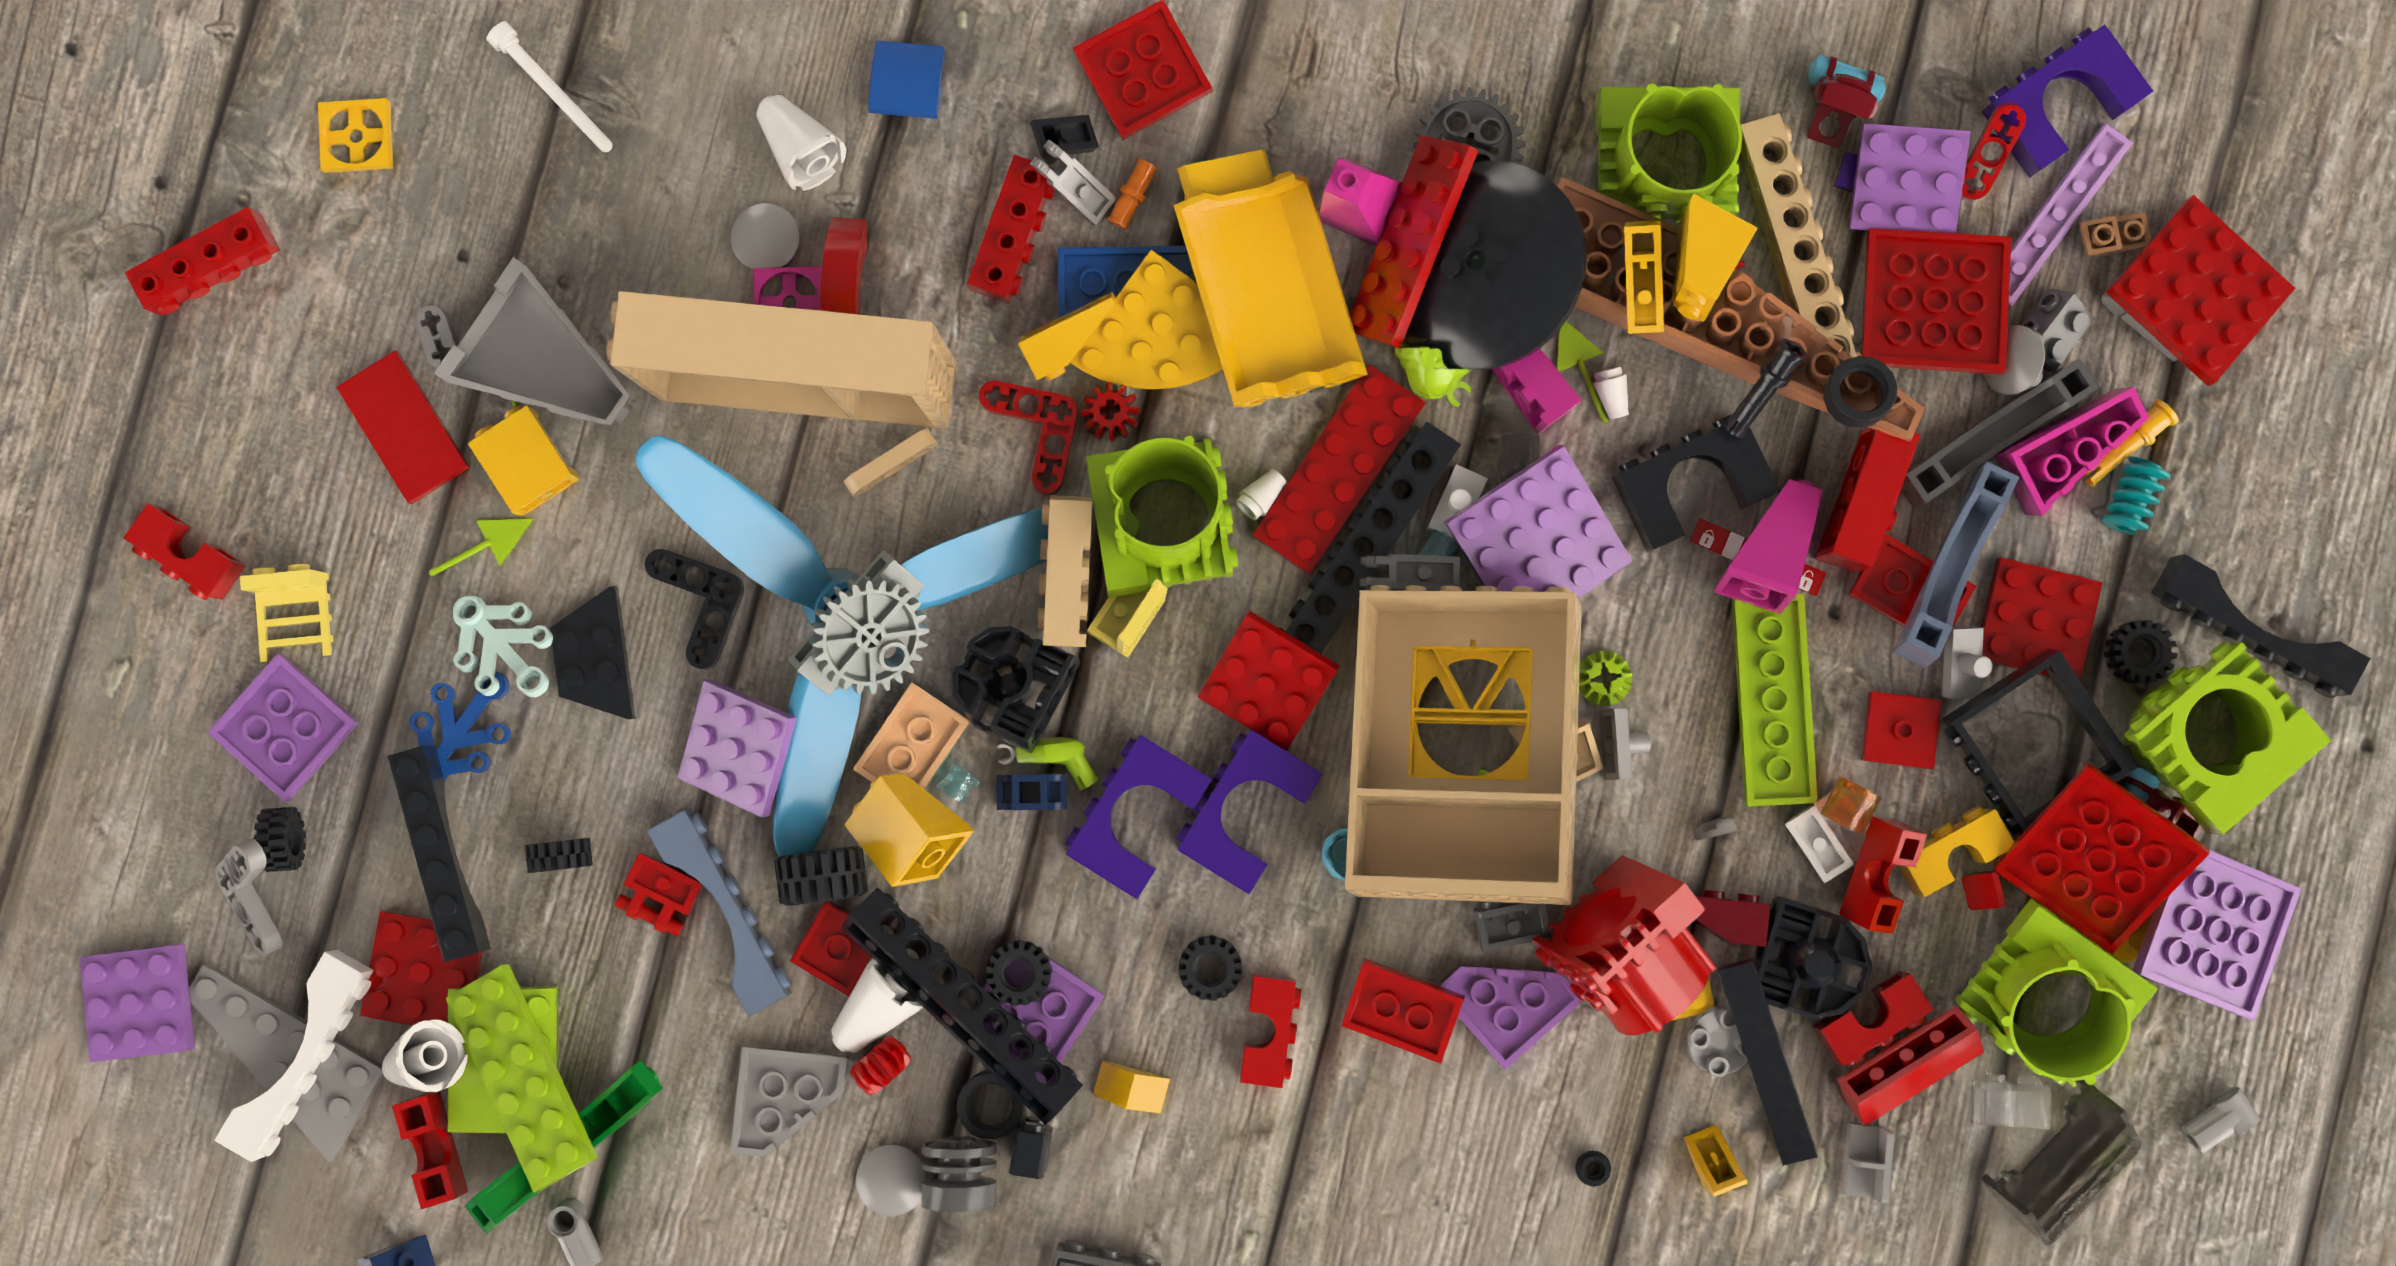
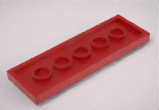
M1424 135L1420 136L1350 313L1355 335L1395 348H1401L1479 150L1466 144Z
M1370 364L1366 368L1368 375L1358 379L1252 535V537L1309 575L1426 404L1425 401Z

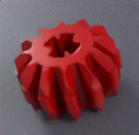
M1107 382V393L1102 394L1100 388L1095 386L1093 387V392L1097 399L1095 400L1089 396L1084 397V403L1092 408L1081 410V416L1092 418L1085 424V428L1088 431L1099 426L1095 433L1096 439L1100 440L1105 431H1108L1109 441L1115 442V431L1119 430L1121 436L1127 438L1129 434L1124 426L1137 427L1138 422L1129 416L1140 414V408L1130 406L1136 401L1135 394H1129L1123 398L1126 386L1120 385L1117 392L1114 393L1112 383ZM1107 405H1114L1115 410L1120 409V412L1114 414V419L1108 420L1106 414L1101 415V412L1107 411Z
M886 1036L852 1065L850 1074L860 1089H863L868 1095H873L904 1071L910 1063L911 1056L901 1041H898L894 1036Z

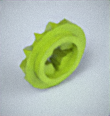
M1597 651L1588 655L1580 663L1579 691L1582 696L1590 703L1598 706H1611L1624 700L1632 688L1633 675L1627 660L1612 651ZM1602 663L1608 674L1613 673V675L1618 674L1619 676L1609 682L1608 694L1603 683L1591 682L1590 680L1601 675Z

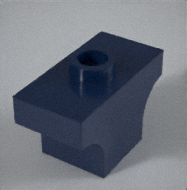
M1067 774L996 775L997 810L1068 809Z
M426 1235L383 1248L357 1259L359 1266H436Z

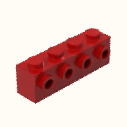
M1015 154L1013 155L967 282L970 291L1006 304L1010 303L1012 296L1017 297L1021 290L1023 277L1019 275L1023 264L1029 265L1033 257L1035 245L1031 244L1035 231L1041 232L1045 224L1047 213L1043 212L1046 201L1047 199L1053 200L1056 193L1046 182L1047 179L1031 166L1032 160Z
M246 207L129 269L125 274L142 307L157 315H166L179 309V304L208 294L212 286L238 278L242 270L252 265L258 266L268 262L272 258L271 255L280 251V248L262 214L250 207Z
M1954 1006L1837 1079L1844 1102L1864 1127L1984 1053L1978 1029L1957 1006Z

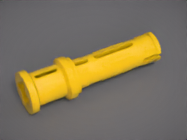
M2156 399L2151 404L2152 408L2147 412L2149 419L2116 449H2112L2100 460L2101 463L2092 471H2088L2081 478L2083 479L2095 470V473L2085 481L2089 486L2094 487L2142 445H2152L2156 441L2155 437L2168 426H2175L2179 422L2172 408L2162 400Z

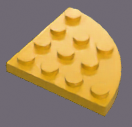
M1153 249L1149 251L1116 296L1113 307L1070 362L1080 370L1100 380L1136 389L1179 387L1203 380L1223 370L1197 282Z

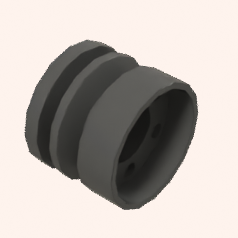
M950 1136L923 1143L922 1155L933 1158L923 1161L922 1169L938 1173V1177L922 1182L921 1207L942 1212L979 1211L995 1207L997 1180L981 1176V1172L996 1168L997 1161L992 1158H986V1156L996 1154L997 1143L991 1140L977 1139L972 1136Z

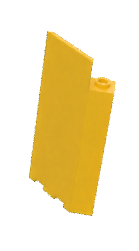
M1262 149L1188 164L1177 168L1185 201L1175 204L1174 209L1234 407H1253L1273 398L1280 397V399L1294 397L1306 394L1307 391L1324 386L1326 389L1368 375L1308 177L1288 171L1278 174L1273 178L1266 151Z

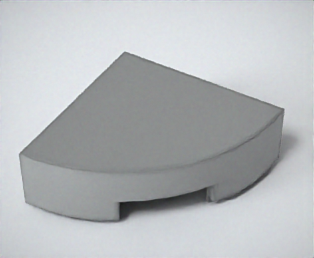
M1721 817L1692 828L1696 840L1712 838L1737 830L1734 819L1731 817Z

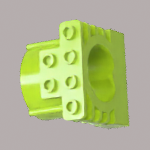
M1654 83L1648 84L1647 87L1600 88L1596 95L1598 193L1660 220L1674 219V222L1677 224L1680 223L1693 194L1735 216L1739 214L1737 175L1740 169L1737 160L1742 146L1740 88H1723L1721 84H1715L1712 88L1707 86L1694 88L1657 87ZM1642 131H1651L1663 138L1679 131L1691 134L1700 144L1705 157V173L1698 189H1673L1652 179L1641 168L1635 157L1632 147L1634 136Z
M1192 436L1185 437L1184 441L1173 438H1155L1141 442L1129 450L1086 456L1109 598L1149 592L1156 578L1162 581L1163 586L1168 588L1176 584L1184 583L1187 585L1195 581H1212L1214 578L1233 577V568L1239 567L1236 546L1229 547L1227 534H1233L1232 512L1230 504L1223 505V501L1227 500L1226 477L1224 470L1217 471L1218 467H1222L1218 446L1212 447L1210 438L1196 443ZM1176 481L1183 483L1196 491L1205 503L1208 512V525L1197 536L1181 544L1155 546L1141 542L1136 539L1139 532V521L1130 510V503L1133 497L1142 488L1154 482Z
M2225 641L2219 644L2209 653L2211 659L2203 666L2200 664L2189 668L2183 666L2168 677L2169 681L2160 683L2146 692L2135 706L2128 724L2129 730L2122 738V743L2125 746L2131 747L2138 765L2141 768H2147L2155 774L2158 780H2160V784L2176 790L2182 797L2180 803L2185 805L2187 811L2208 834L2224 835L2332 741L2303 707L2296 708L2291 703L2288 693L2281 691L2276 686L2274 677L2271 674L2267 675L2261 669L2259 660L2252 658L2245 650L2247 647L2242 641L2232 643ZM2213 691L2225 702L2234 718L2236 747L2228 760L2220 764L2211 765L2209 771L2200 765L2190 752L2186 741L2185 727L2189 712L2195 703L2204 695Z
M2031 898L2005 932L2008 934L2001 944L1995 946L1993 949L1995 952L1987 961L1984 960L1980 965V971L1974 978L1971 977L1967 982L1969 985L1961 994L1958 993L1954 999L1960 1006V1010L1973 1024L1980 1021L1989 1027L1987 1033L1995 1039L1994 1043L2011 1056L2016 1052L2024 1061L2023 1063L2039 1076L2044 1075L2052 1078L2062 1086L2068 1082L2076 1088L2080 1080H2084L2088 1085H2093L2096 1083L2095 1076L2107 1070L2120 1058L2130 1038L2131 1022L2156 993L2158 988L2149 979L2135 973L2128 964L2109 953L2079 930ZM2063 971L2069 976H2080L2087 980L2090 987V1000L2087 1010L2082 1018L2068 1030L2057 1034L2040 1035L2024 1030L2013 1021L2019 999L2028 987L2040 978L2054 972Z

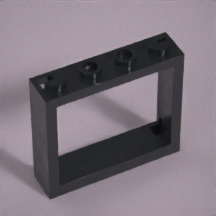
M2045 650L1942 718L1948 727L1944 730L1945 735L1955 747L1960 746L1967 756L1963 759L1965 765L1974 776L1980 775L1986 784L1983 788L1985 795L1993 805H2000L2006 814L2002 817V820L2013 834L2018 832L2021 835L2054 799L2024 817L1962 723L2044 669L2106 760L2107 764L2098 770L2117 782L2137 769V766L2062 653L2058 650Z

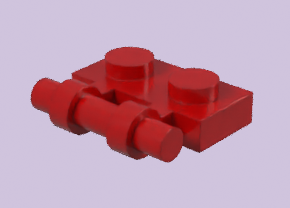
M638 853L623 884L636 892L632 899L620 894L615 902V907L625 911V915L634 920L640 918L654 925V930L663 934L667 931L678 937L683 930L684 924L674 920L673 915L676 910L689 915L703 885L696 878L644 853ZM647 897L664 904L661 912L645 906Z

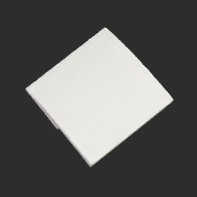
M1843 784L1819 798L1818 803L1810 804L1785 823L1824 883L1855 865L1853 862L1857 861L1866 831L1870 825Z

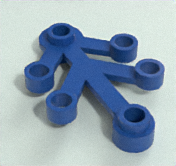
M495 672L494 675L499 681L498 691L492 696H484L478 692L457 722L453 706L454 688L446 683H438L432 687L430 695L432 700L438 703L443 742L436 751L444 782L448 775L469 771L483 773L491 765L490 757L484 752H473L467 759L448 761L457 748L486 743L505 744L510 740L511 730L506 724L502 723L492 724L488 729L469 732L492 699H501L508 693L510 683L503 673ZM489 680L483 683V689H487L486 684ZM442 687H445L448 691V695L444 700L438 697V691ZM416 712L410 718V726L417 732L419 746H434L431 729L434 727L435 721L428 712ZM420 716H424L427 719V725L423 729L417 724ZM499 727L504 730V737L501 740H497L494 737V731ZM477 756H481L484 761L480 769L475 768L473 764Z

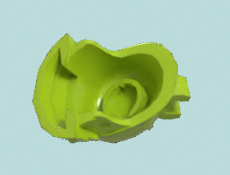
M1411 342L1402 343L1400 349L1395 348V355L1400 359L1402 368H1405L1411 389L1419 396H1422L1423 399H1438L1444 396L1450 405L1459 407L1460 403L1453 396L1454 391L1457 388H1462L1467 393H1471V386L1460 380L1471 370L1455 368L1444 364L1440 349L1427 346L1415 347Z

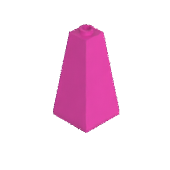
M1346 157L1338 158L1323 193L1319 213L1321 223L1377 246L1402 181Z
M1789 479L1718 580L1713 592L1781 614L1797 595L1823 490L1815 488L1814 484L1806 480L1796 479L1793 481Z

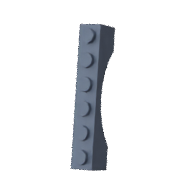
M1986 462L1972 475L1894 648V654L1923 668L1928 667L1940 657L1953 628L1956 610L1970 573L1990 533L2006 508L2019 476L1990 462Z
M684 810L649 829L647 832L663 861L682 869L696 878L713 895L722 908L731 929L735 950L732 988L748 1017L791 994L789 986L792 985V981L782 966L780 968L777 967L772 957L775 954V950L770 940L766 936L761 937L755 926L758 923V919L753 909L749 905L744 906L738 894L742 891L738 881L732 874L727 875L721 863L725 862L721 850L715 843L711 845L706 837L705 832L708 831L704 819L699 813L694 814L692 810Z

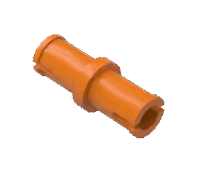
M1138 158L1137 164L1126 185H1121L1119 189L1121 195L1110 216L1107 218L1108 222L1120 229L1127 230V226L1139 203L1143 204L1146 199L1144 193L1155 172L1158 170L1156 166Z

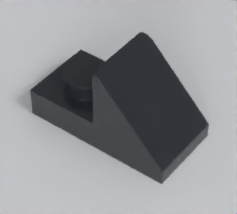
M1089 115L1037 119L1030 122L1040 156L1048 165H1052L1057 161L1043 147L1048 140L1055 143L1068 155L1090 153L1099 147Z

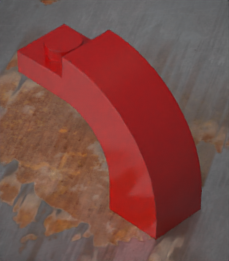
M832 217L823 253L820 310L860 315L861 275L868 252L867 219Z

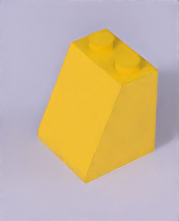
M1693 194L1679 223L1673 306L1678 308L1679 313L1684 317L1704 322L1758 228L1696 194Z
M882 774L870 784L871 789L863 800L853 807L852 815L844 824L891 887L938 879L974 832V829L906 774Z

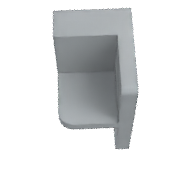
M1847 1123L1842 1194L1874 1198L1880 1203H1889L1894 1131L1879 1125L1868 1124L1864 1127L1860 1123Z

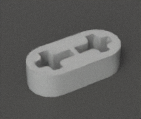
M431 305L419 310L416 314L415 325L427 360L432 366L438 368L442 360L437 359V356L441 354L439 343L441 342L444 348L450 350L453 345L457 347L459 342L449 315L442 309ZM431 315L441 319V321L436 323L438 335H436L433 329L426 326V324L431 322Z

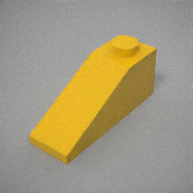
M1661 220L1625 222L1628 334L1664 332Z
M1113 292L1019 338L1018 345L1036 380L1046 377L1049 381L1066 372L1064 367L1069 365L1115 304L1116 297Z

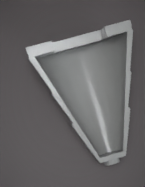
M513 257L494 284L495 292L458 346L453 345L434 372V375L444 379L447 383L499 395L503 399L547 408L549 413L612 426L615 421L622 424L632 409L627 404L630 399L629 394L594 346H589L563 309L558 308L528 267Z

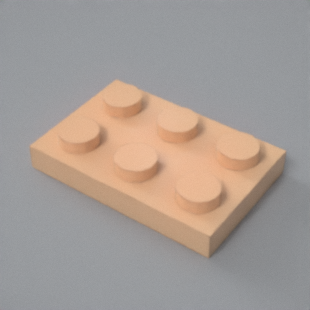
M911 682L853 770L871 782L882 774L904 773L923 789H926L971 721Z

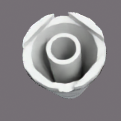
M782 95L767 96L759 103L756 117L787 184L794 190H796L795 186H800L805 191L821 185L832 177L836 172L833 168L834 164L838 159L843 163L847 149L842 140Z
M872 958L831 1029L832 1041L843 1052L857 1053L919 1012L923 1006Z
M425 1020L415 1023L401 1035L385 1056L382 1063V1071L385 1078L393 1084L428 1093L442 1091L454 1085L463 1075L467 1064L463 1036L453 1025L442 1020Z

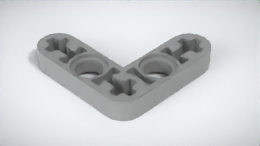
M251 838L231 848L215 868V877L253 947L259 955L264 957L281 949L282 939L252 885L254 879L266 867L267 863L262 847L255 839Z

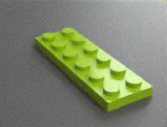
M1804 593L1797 594L1781 614L1732 598L1744 805L1750 807L1818 803Z
M500 965L446 997V1001L533 1192L543 1190L598 1159L510 965Z

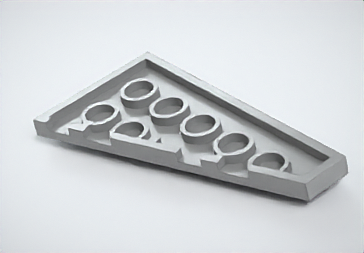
M202 965L189 987L191 1004L268 1091L282 1078L293 1063L303 1042L308 1021L212 965ZM334 1038L332 1041L335 1047L331 1055L325 1062H320L314 1074L317 1075L313 1086L307 1093H302L296 1105L299 1106V1109L292 1119L329 1163L336 1159L384 1077L382 1064L337 1038Z

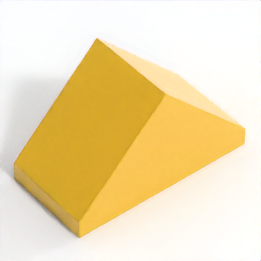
M1102 1060L1093 1095L1125 1109L1161 1113L1170 1078Z
M1717 1124L1684 1137L1703 1188L1714 1197L1747 1184V1179Z

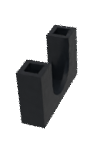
M1728 415L1712 423L1714 427L1712 431L1702 434L1701 430L1698 429L1681 437L1683 444L1671 449L1668 443L1649 452L1652 457L1649 460L1639 463L1638 459L1635 458L1618 466L1620 473L1612 479L1647 553L1685 536L1667 493L1669 476L1673 468L1681 461L1702 459L1718 467L1726 477L1741 510L1780 492L1750 427L1742 438L1733 436L1730 433L1734 427L1729 431L1724 427L1725 422L1732 416Z

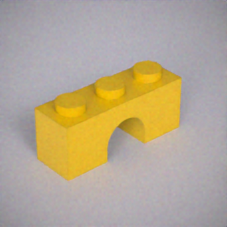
M1977 806L1962 814L1964 820L1953 826L1951 823H1947L1934 829L1931 832L1933 837L1924 843L1916 868L1897 865L1914 896L1926 897L1955 881L1948 867V858L1951 851L1960 845L1964 846L1971 854L1973 860L1979 863H1988L2010 849L2014 840L1996 809H1982L1981 806Z

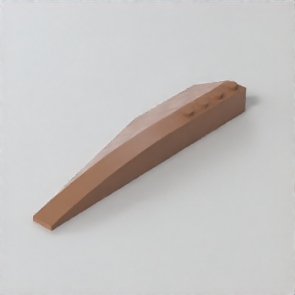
M1561 177L1557 187L1568 197L1579 216L1587 248L1585 278L1575 308L1628 331L1624 225L1625 222L1660 219ZM1661 220L1664 332L1634 334L1752 384H1755L1760 378V367L1763 363L1769 362L1779 349L1778 343L1784 338L1789 339L1800 345L1808 354V358L1804 363H1799L1789 376L1791 381L1788 385L1778 388L1775 393L1829 413L1823 399L1824 386L1834 369L1846 359L1853 357L1843 351V347L1832 338L1829 340L1815 330L1816 326L1772 293H1766L1753 283L1754 280L1744 272L1741 274L1735 269L1704 322L1698 319L1690 320L1681 315L1678 308L1673 306L1679 227ZM1864 373L1849 374L1840 384L1839 393L1841 399L1848 407L1855 411H1870L1881 400L1879 385L1872 377ZM1897 388V399L1891 410L1875 425L1868 426V428L1879 430L1910 442L1925 408Z

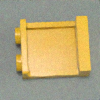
M527 405L512 408L504 415L505 419L495 426L487 425L475 433L474 436L476 438L468 443L511 512L521 517L580 480L574 468L567 465L538 420L539 415L536 410Z

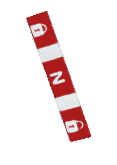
M1701 518L1698 519L1690 538V542L1731 560L1735 558L1747 540L1743 536ZM1805 564L1799 589L1817 596L1826 573Z

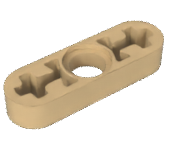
M929 428L923 429L855 471L843 482L852 497H857L931 451L938 445V442Z

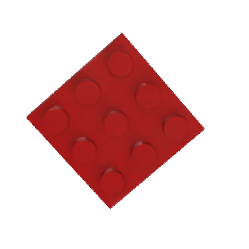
M1164 0L1158 1L1073 47V53L1122 141L1213 92L1210 82Z
M2003 557L1996 558L1981 628H1984L1982 656L1989 658L1992 664L2018 669L2047 649L2058 650L2081 682L2103 582ZM2045 669L2037 674L2051 678Z
M1249 610L1197 697L1287 751L1340 665Z
M380 911L369 968L374 971L368 979L371 981V985L363 997L360 1016L414 1025L425 1020H442L448 1023V1003L446 1001L448 989L463 988L478 979L483 952L444 962L432 919Z

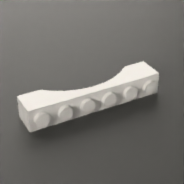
M338 949L324 952L306 983L309 1000L308 1022L303 1042L293 1063L282 1078L267 1092L247 1104L234 1108L214 1141L250 1162L265 1156L268 1157L274 1152L280 1142V1137H278L283 1125H288L295 1117L299 1106L296 1105L302 1093H307L313 1086L317 1075L314 1074L320 1062H325L331 1055L335 1044L332 1043L337 1032L344 1030L352 1019L353 1013L350 1010L356 1000L362 999L371 985V981L368 979L374 970Z

